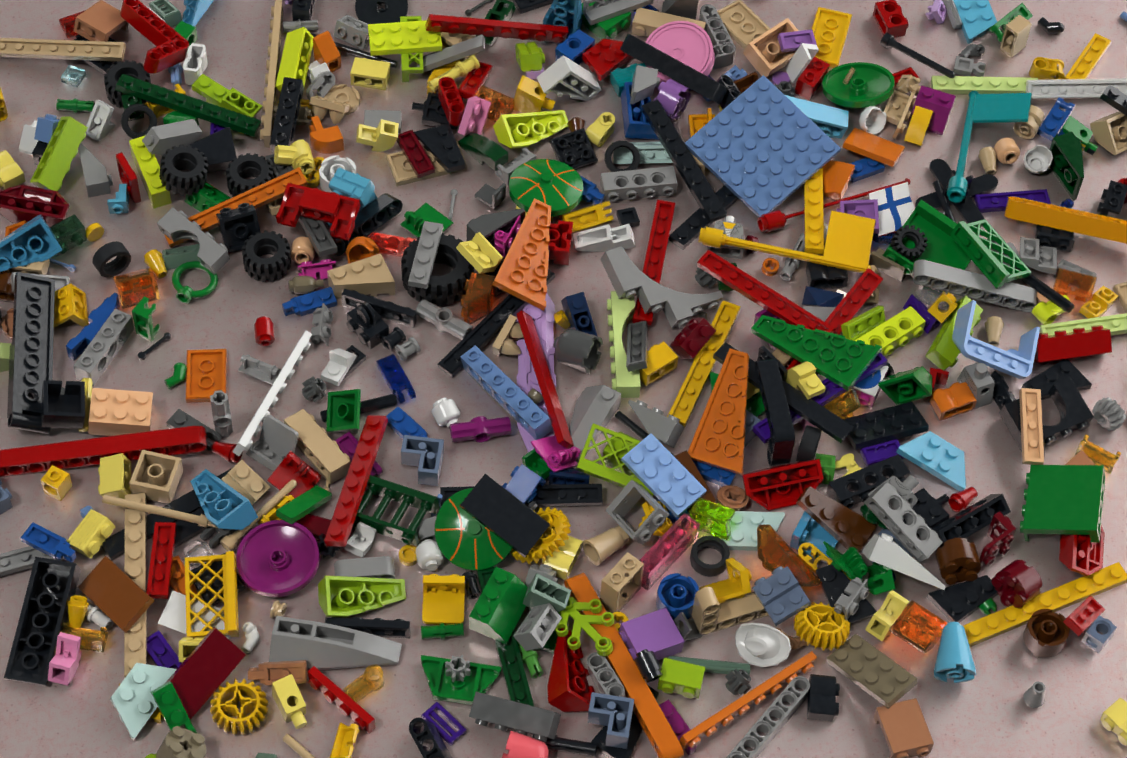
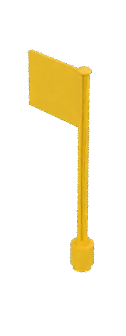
M831 210L823 256L728 237L726 234H723L724 230L711 227H701L698 242L703 243L702 245L719 249L721 245H730L864 273L867 268L871 269L868 262L876 219Z

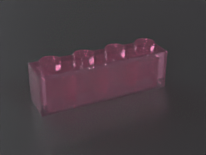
M684 513L639 560L644 563L641 586L647 591L699 537L700 524Z

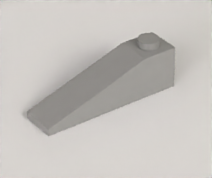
M606 385L585 388L576 401L569 428L574 444L573 447L579 448L582 453L593 423L604 428L607 426L620 407L621 393ZM594 430L592 436L594 441L598 439L602 433L601 431ZM580 453L579 457L576 459L577 462H578L579 459H580L581 453Z

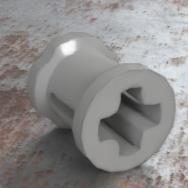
M410 337L402 345H396L395 351L398 357L405 361L413 353H419L420 346L415 338Z

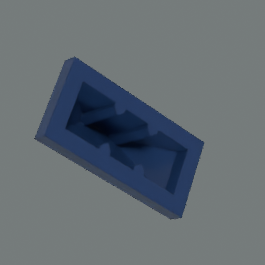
M806 286L802 305L837 307L843 299V294Z
M574 468L558 472L550 471L549 485L589 484L590 476Z

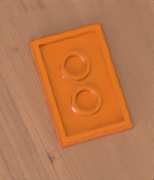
M857 128L852 130L843 143L844 149L894 167L905 149L902 145Z
M187 350L186 403L211 402L210 396L215 391L222 390L226 393L227 350Z

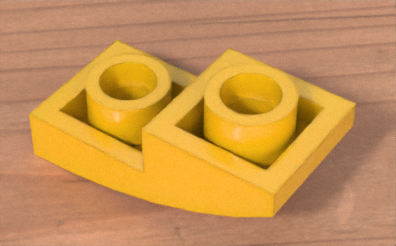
M915 106L904 141L922 146L933 114L932 110Z
M1103 285L1080 308L1079 313L1087 318L1101 317L1119 296Z

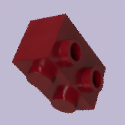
M704 317L692 318L669 346L681 359H693L716 330Z

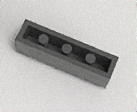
M476 692L469 717L476 719L475 723L479 725L495 724V729L506 732L508 728L514 729V732L526 736L527 733L533 734L535 739L546 742L547 738L555 740L561 714Z

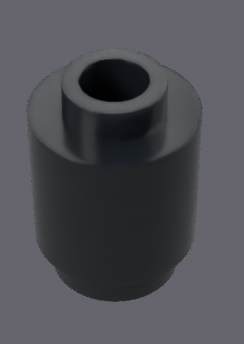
M645 649L636 654L635 664L642 678L646 679L647 683L655 681L662 676V668L653 651Z

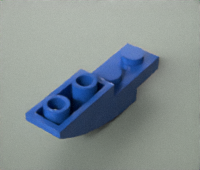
M117 293L107 297L97 309L91 311L88 316L89 325L85 326L75 338L69 340L66 345L69 358L72 360L77 359L85 351L114 309L119 310L120 303Z

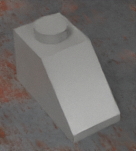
M636 66L632 81L630 104H635L653 95L654 89L658 88L660 78L657 77L658 69Z

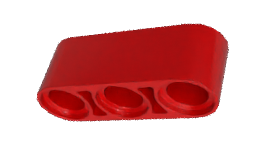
M442 77L438 81L439 100L448 122L451 125L459 126L465 111L464 103L455 81L451 77Z

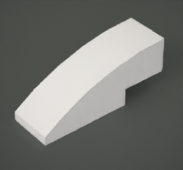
M608 224L573 233L576 251L605 252L623 246L624 249L635 247L634 235L630 224L611 228Z

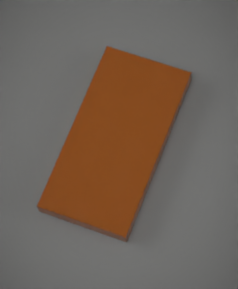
M107 556L100 561L78 586L125 633L128 632L155 601Z

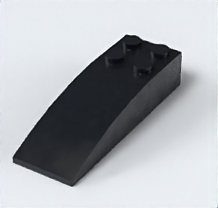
M35 557L4 679L43 686L47 685L49 662L56 654L57 636L60 632L65 633L69 619L67 602L76 593L81 573L76 563Z

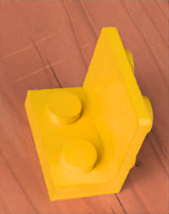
M71 283L55 291L54 328L69 319L82 327L89 324L86 293Z

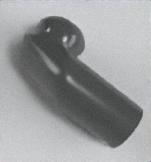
M970 44L958 56L965 58L981 56L985 52V48L981 44Z

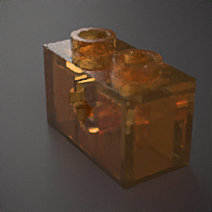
M1058 268L1053 290L1066 296L1068 294L1074 295L1075 300L1086 302V299L1091 300L1097 277ZM1074 280H1076V284L1079 285V289L1075 288L1074 291H1072V287L1069 286V283H1073Z

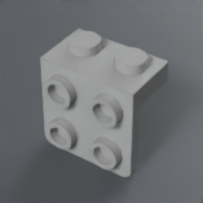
M267 415L264 418L260 439L250 446L246 454L270 470L275 471L290 450L295 453L299 434L273 416Z

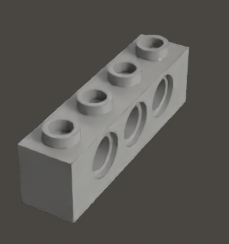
M674 166L601 173L600 187L602 194H604V202L671 196L677 193L678 183Z
M114 309L73 367L77 380L81 381L83 378H91L92 386L96 384L134 331L132 315Z
M888 482L879 486L864 501L865 505L918 562L929 558L943 543L939 539L938 534L928 527L925 520L916 514L909 502L904 500L897 493L896 488Z

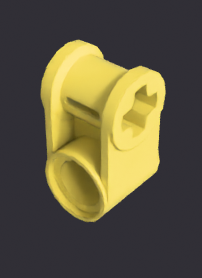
M602 113L585 131L589 141L598 147H601L614 133L615 116L612 113Z

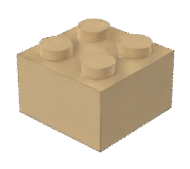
M142 450L129 483L131 494L145 493L148 500L167 504L171 503L183 473L181 458Z

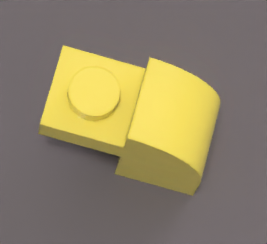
M381 119L377 128L359 124L356 142L372 146V151L375 152L389 150L394 146L398 138L399 123Z
M806 361L787 370L786 382L797 390L802 391L808 400L825 392L826 387L815 374L816 368L812 363Z
M891 590L881 608L871 618L865 630L883 642L904 615L903 612L910 601Z

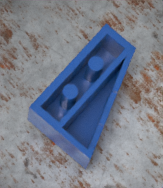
M625 82L621 93L625 138L659 140L641 110L642 105L651 102L650 96L635 104H630L632 82Z

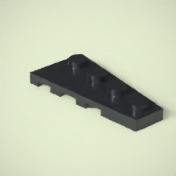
M648 685L653 696L657 700L659 692H657ZM634 712L632 713L627 749L605 746L608 726H604L591 741V743H597L598 751L608 758L631 757L643 731Z

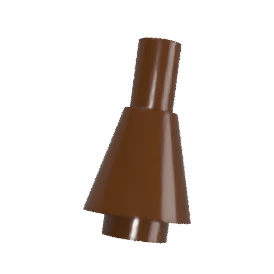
M574 117L567 123L571 132L585 128V120L580 117Z

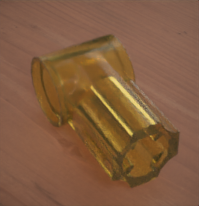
M378 665L368 666L364 674L344 687L343 691L357 703L372 691L380 690L385 683L382 668ZM374 675L379 676L377 680L369 679L371 676Z

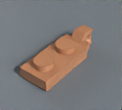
M306 660L260 663L259 667L249 668L248 680L260 679V683L265 685H272V682L290 674L293 675L296 684L308 682Z

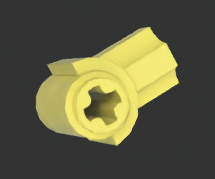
M304 139L297 140L290 146H275V164L289 165L293 169L300 167L303 174H309L313 171L315 162L310 146Z

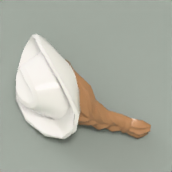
M762 623L741 624L736 630L735 644L739 655L749 664L759 667L778 665L788 658L791 650L807 646V642L801 641V637H791L781 629Z

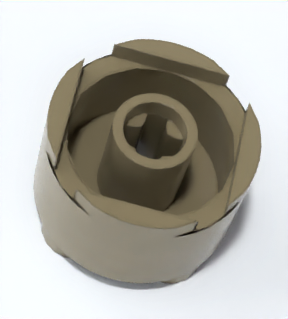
M175 726L163 740L156 753V758H204L207 752L204 743L205 738L200 733H194L188 729Z

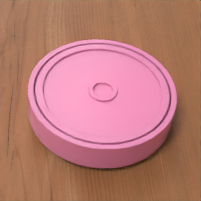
M688 21L666 23L654 30L646 40L647 44L706 76L710 74L714 66L715 52L711 39L707 32L695 23ZM658 71L659 85L662 81L666 82L672 79Z

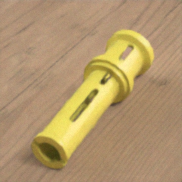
M470 55L466 60L457 62L455 67L429 81L430 89L433 92L438 90V81L442 77H451L455 80L460 76H467L468 72L474 69H479L478 59L474 55Z

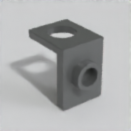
M503 183L497 190L485 184L475 194V198L495 209L506 198V184Z
M681 612L674 619V623L684 641L702 637L693 618L687 619L684 612Z

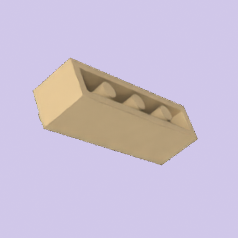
M639 8L636 10L632 22L631 34L648 38L658 27L673 21L692 22L705 30L706 22Z
M302 409L284 419V424L299 434L296 446L330 484L347 475L351 464L349 456L346 453L343 454L336 441L328 437L323 427H319L313 415L308 414Z

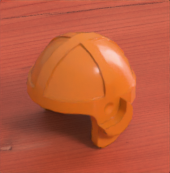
M364 236L352 239L346 249L348 264L379 254V248L374 240Z

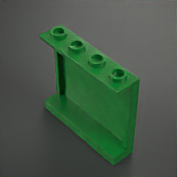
M921 200L903 225V228L905 225H909V228L914 225L915 230L920 228L919 232L925 233L923 238L927 237V246L918 259L916 258L915 261L927 260L965 270L971 259L950 236L957 223ZM902 239L905 247L909 249L915 248V243L911 239ZM889 245L882 256L905 267V274L913 277V264L915 261L908 260ZM930 288L938 296L943 292L941 290Z
M1031 465L1030 473H1026L1028 489H1024V500L1026 501V505H1022L1024 521H1020V533H1024L1025 541H1028L1029 534L1090 535L1091 542L1099 543L1106 481L1104 465Z

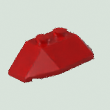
M820 459L770 467L742 475L746 495L766 510L795 505L805 488L810 486L816 489L824 479Z
M1102 525L1099 543L1091 542L1090 535L1061 534L1059 560L1068 569L1084 576H1089L1103 568L1105 533Z

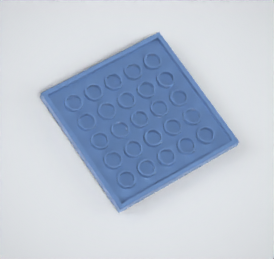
M764 75L684 143L688 150L758 218L777 208L841 150L827 134Z

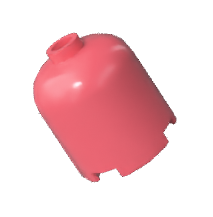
M510 731L505 749L508 750V754L503 753L502 758H548L549 749L544 742Z

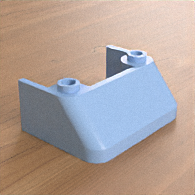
M972 300L958 309L952 339L965 357L979 363H984L986 366L1018 379H1024L1032 373L1040 327H1035L1021 336L1018 351L1014 349L1005 351L971 337L970 330L976 301Z

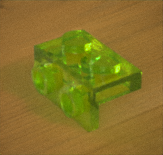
M699 498L690 510L691 527L728 540L731 536L730 521L735 515V510Z

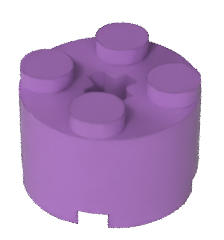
M669 79L666 82L662 81L658 87L659 94L654 100L658 99L668 117L676 121L680 117L677 114L680 111L684 112L691 97V93L688 91H691V89L673 79Z

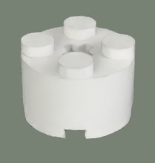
M333 155L324 159L319 169L321 190L332 192L329 188V183L338 168L357 174L355 163L348 157L346 159L341 158L340 155Z

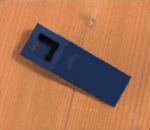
M584 292L563 298L561 303L571 324V329L597 336Z

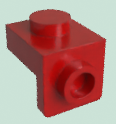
M930 367L929 373L932 375L933 393L935 384L946 385L949 372Z

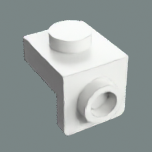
M359 522L355 533L347 541L344 549L363 558L373 546L377 530Z

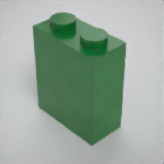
M627 12L590 25L583 15L582 24L601 40L604 38L613 39L617 34L629 28L631 25V13Z

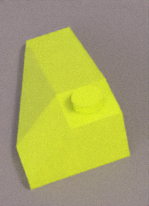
M565 110L505 114L499 117L493 128L498 142L510 148H522L533 145L568 128L567 123L569 121Z

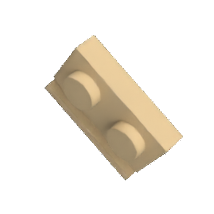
M243 460L238 462L221 479L246 497L252 506L271 488Z

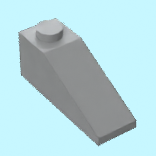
M80 143L78 149L88 197L110 194V186L113 185L111 174L107 175L106 167Z

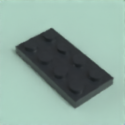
M913 402L843 419L853 426V431L847 438L855 450L927 432L929 428L928 423Z

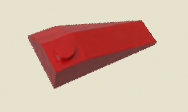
M569 630L566 636H557L547 685L548 703L562 712L589 711L591 693H595L593 686L588 684L587 676H589L588 669L584 668L581 661L584 657L581 647L577 650H571L568 646L567 640L572 635V631Z

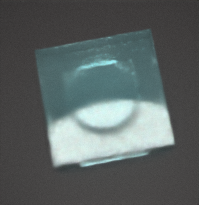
M68 65L61 76V82L78 87L86 76V71Z

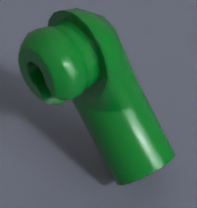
M176 363L173 376L164 380L168 389L185 380L187 368L184 363Z

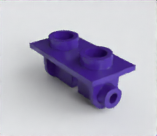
M911 294L903 309L905 310L912 306L926 321L924 331L928 334L932 327L937 328L941 323L927 311L928 308L921 302L920 298H916Z

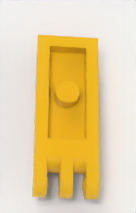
M609 201L562 215L563 221L573 222V232L614 219L613 215L607 217L605 215L612 212L611 208L604 210V207L610 205Z

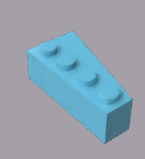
M785 95L830 138L842 139L848 129L847 110Z

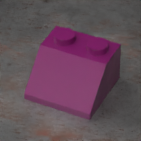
M921 85L908 125L915 106H919L933 111L927 131L943 135L956 96Z

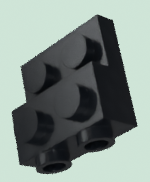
M242 203L237 209L233 210L231 208H223L220 210V213L216 214L223 244L228 249L227 253L242 250L245 240H249L250 235H256V232L261 233L256 209L253 204Z

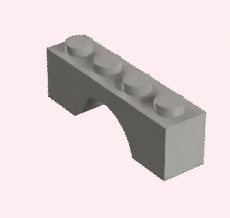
M172 207L157 222L160 231L173 242L181 239H192L198 242L200 249L197 257L200 264L215 275L230 260L227 247L222 243H216L214 237L209 232L204 233L195 221H189L183 211L180 210L178 212Z

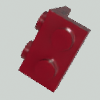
M1000 511L993 516L986 534L992 541L982 550L979 558L981 567L991 565L998 555H1005L1010 550V544L1014 540L1016 527Z

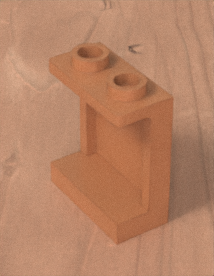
M100 0L76 17L74 32L89 41L108 42L109 36L119 29L123 31L128 30L129 23L120 16V10Z
M916 698L894 703L890 708L885 706L876 708L873 718L875 723L881 726L890 750L889 758L924 757L931 752L934 742Z

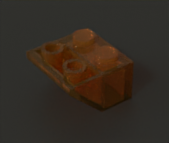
M151 268L112 277L122 309L136 306L144 296L149 298V302L160 299L158 285Z
M472 272L470 280H466V295H462L461 317L464 318V322L472 324L486 317L491 312L494 301V286L492 285L494 276Z
M911 600L889 631L925 654L941 638L943 627L946 626L947 622Z

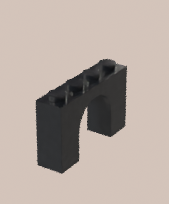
M1071 377L1053 384L1048 393L1059 410L1060 423L1053 426L1042 425L1043 444L1046 443V445L1053 443L1060 436L1065 438L1071 435L1076 429H1079V431L1084 430L1090 425L1089 422L1094 417ZM1020 399L1004 405L999 414L1022 452Z

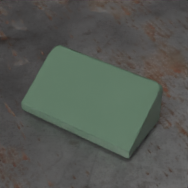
M200 244L163 250L162 254L166 270L176 269L186 262L199 261L197 254Z

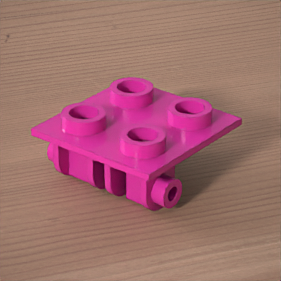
M520 215L509 234L502 230L495 233L494 248L503 257L507 255L521 226Z
M555 435L530 442L535 451L544 459L547 466L553 472L577 466L576 459L581 453L580 449L577 447L566 449L558 444Z

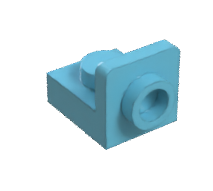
M119 184V192H116V199L107 200L110 214L129 213L127 184Z

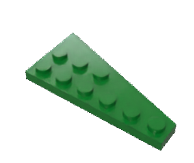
M762 315L751 328V333L801 363L806 361L812 363L817 373L847 391L850 390L882 350L880 345L875 344V346L865 344V341L849 340L845 336L823 330L807 329L800 324H797V326L791 325L784 320Z

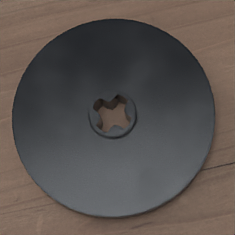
M356 0L355 11L358 20L367 24L400 22V16H407L408 2L407 0ZM379 5H380V6L385 5V9L381 8V9L379 10V7H378V6H379Z

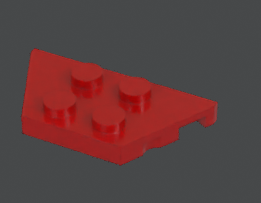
M604 38L583 53L582 60L589 66L592 72L597 73L599 81L605 79L611 72L633 58L620 50L623 44L622 41Z

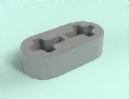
M328 71L321 72L307 88V98L310 100L314 94L312 90H317L318 88L320 89L317 91V95L324 98L335 84L334 74ZM329 76V83H324L322 85V83L325 81L323 77Z

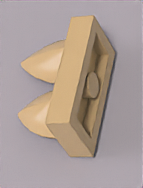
M312 96L309 103L312 105L313 117L318 116L320 121L325 117L327 110L330 109L329 114L333 124L339 123L345 113L349 112L350 104L320 96Z
M509 315L492 345L493 354L500 356L501 353L506 355L521 354L518 345L509 339L510 337L523 338L517 317Z

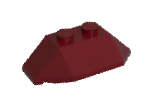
M18 185L3 191L0 190V215L11 223L16 224L24 220L28 222L41 214L49 228H52L64 221L69 209V204L58 191L27 185Z

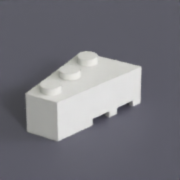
M564 55L536 77L543 92L546 94L554 92L557 96L565 94L570 95L574 99L589 101L601 91V87L594 74Z

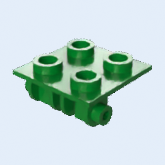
M425 203L415 212L407 211L404 215L406 220L400 225L418 238L421 235L424 221L443 224L442 233L453 222Z
M824 541L823 543L827 549L826 554L833 560L832 565L838 571H845L851 580L857 577L863 583L862 577L867 574L868 567L858 549L850 547L842 554Z

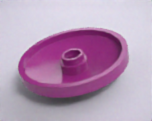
M284 520L268 521L253 528L241 541L236 555L237 569L242 581L252 591L267 597H284L300 591L314 578L320 563V552L313 534L299 523L294 522L290 524Z

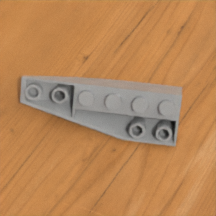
M276 616L271 637L269 662L306 660L308 671L313 666L318 670L398 665L402 644L342 626Z

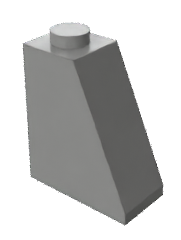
M190 119L151 127L142 142L151 154L163 155L167 149L172 150L173 146L179 147V145H184L186 147L196 142L203 132L196 121Z

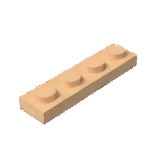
M1021 388L1019 399L1022 464L1043 465L1041 389Z

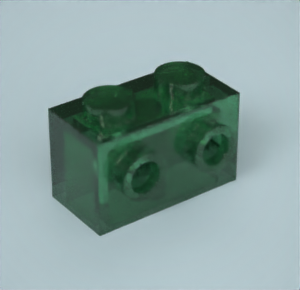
M75 214L49 227L63 249L55 254L54 258L87 241L85 227Z

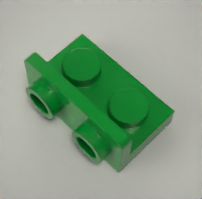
M206 183L203 189H199L198 193L192 192V195L189 196L186 194L184 201L202 212L231 197Z

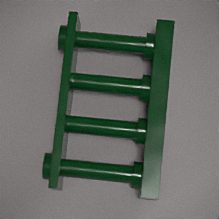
M370 475L365 488L366 492L362 497L353 526L356 527L359 522H362L376 529L379 534L400 540L406 545L418 546L420 543L416 532L426 513L437 515L440 506L436 496ZM373 495L383 497L372 517L362 514ZM390 501L401 503L390 523L380 520ZM408 507L419 509L408 529L398 526Z

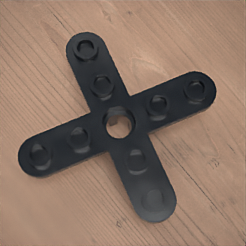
M942 159L932 160L929 169L936 180L940 181L948 204L955 206L966 224L984 220L983 215L971 198L996 189L998 185L997 178L991 174H985L973 178V176L966 177L965 179L968 182L966 196L961 202L955 203L949 200L947 189L949 180L956 175V171L951 170L949 165ZM936 192L919 197L915 203L916 207L923 200L936 210L942 208Z

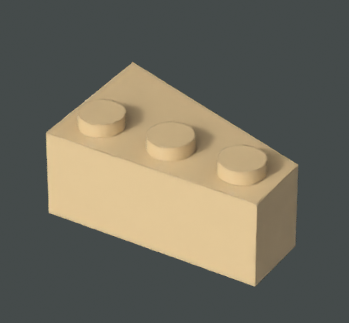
M381 253L327 271L328 285L332 288L336 299L342 298L344 289L355 290L364 295L371 294V296L389 293V296L395 295V281Z

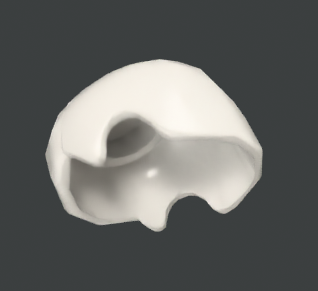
M876 106L866 107L860 114V127L863 131L870 134H879L886 124L887 115Z
M1036 145L1025 154L1023 161L1025 168L1032 174H1042L1050 168L1053 155L1046 146Z

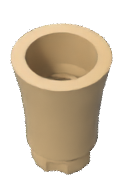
M619 525L610 528L604 533L584 540L582 543L584 553L592 564L598 566L606 558L629 542V535Z

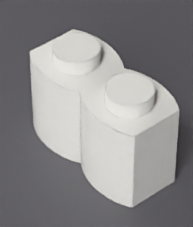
M192 43L188 48V57L183 63L185 83L187 85H192L207 68L206 46L203 44Z

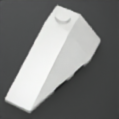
M882 533L881 536L874 534L862 550V553L870 561L942 590L946 588L940 580L894 542L893 537L888 534Z

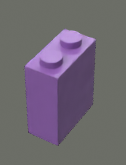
M667 608L623 622L618 632L633 660L637 658V653L645 649L653 651L657 660H661L682 652L685 642Z

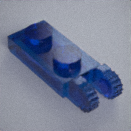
M394 354L376 361L380 373L392 394L396 395L399 403L405 402L404 395L401 392L403 390L407 391L411 399L416 397L408 377Z

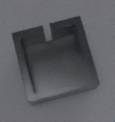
M44 380L42 387V427L83 428L85 419V382L66 381L64 395H61L62 381Z

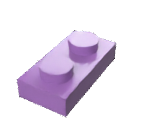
M812 29L779 33L777 36L781 52L797 51L802 43L817 45Z

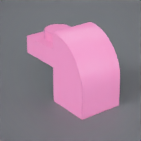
M63 632L59 633L57 636L56 654L49 662L48 681L67 686L70 684L81 659V637Z

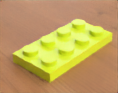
M427 20L368 24L371 56L442 51L441 32L426 31L425 25Z

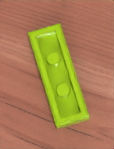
M878 305L842 324V335L846 339L854 341L884 323V306Z

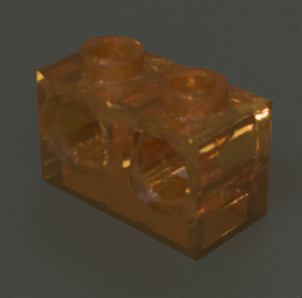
M484 85L474 95L491 102L487 118L493 122H496L501 115L511 114L514 110L513 98Z

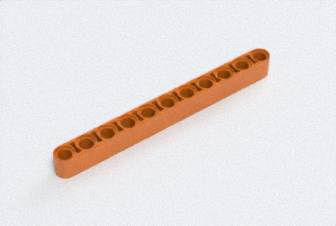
M585 573L564 580L565 587L572 590L570 597H573L576 602L589 603L592 599H599ZM602 604V610L599 613H592L591 611L578 612L581 615L602 616L606 610ZM590 624L602 637L611 640L613 651L610 655L605 656V658L624 686L626 698L634 699L633 712L658 758L683 757L684 752L678 738L645 679L642 678L614 624L608 627L603 624Z

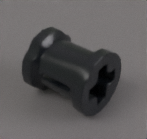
M395 327L393 332L387 336H382L380 340L385 349L391 352L397 344L406 341V336L399 327Z

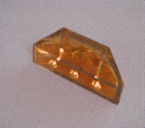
M770 524L757 527L758 558L762 561L765 569L773 572L780 566L783 568L788 566L800 586L810 587L822 584L818 577L803 563Z

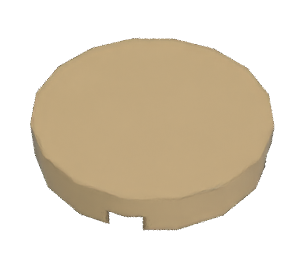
M346 84L334 85L324 96L327 99L350 104L349 112H346L345 115L355 112L360 105L359 92L352 86L347 87Z

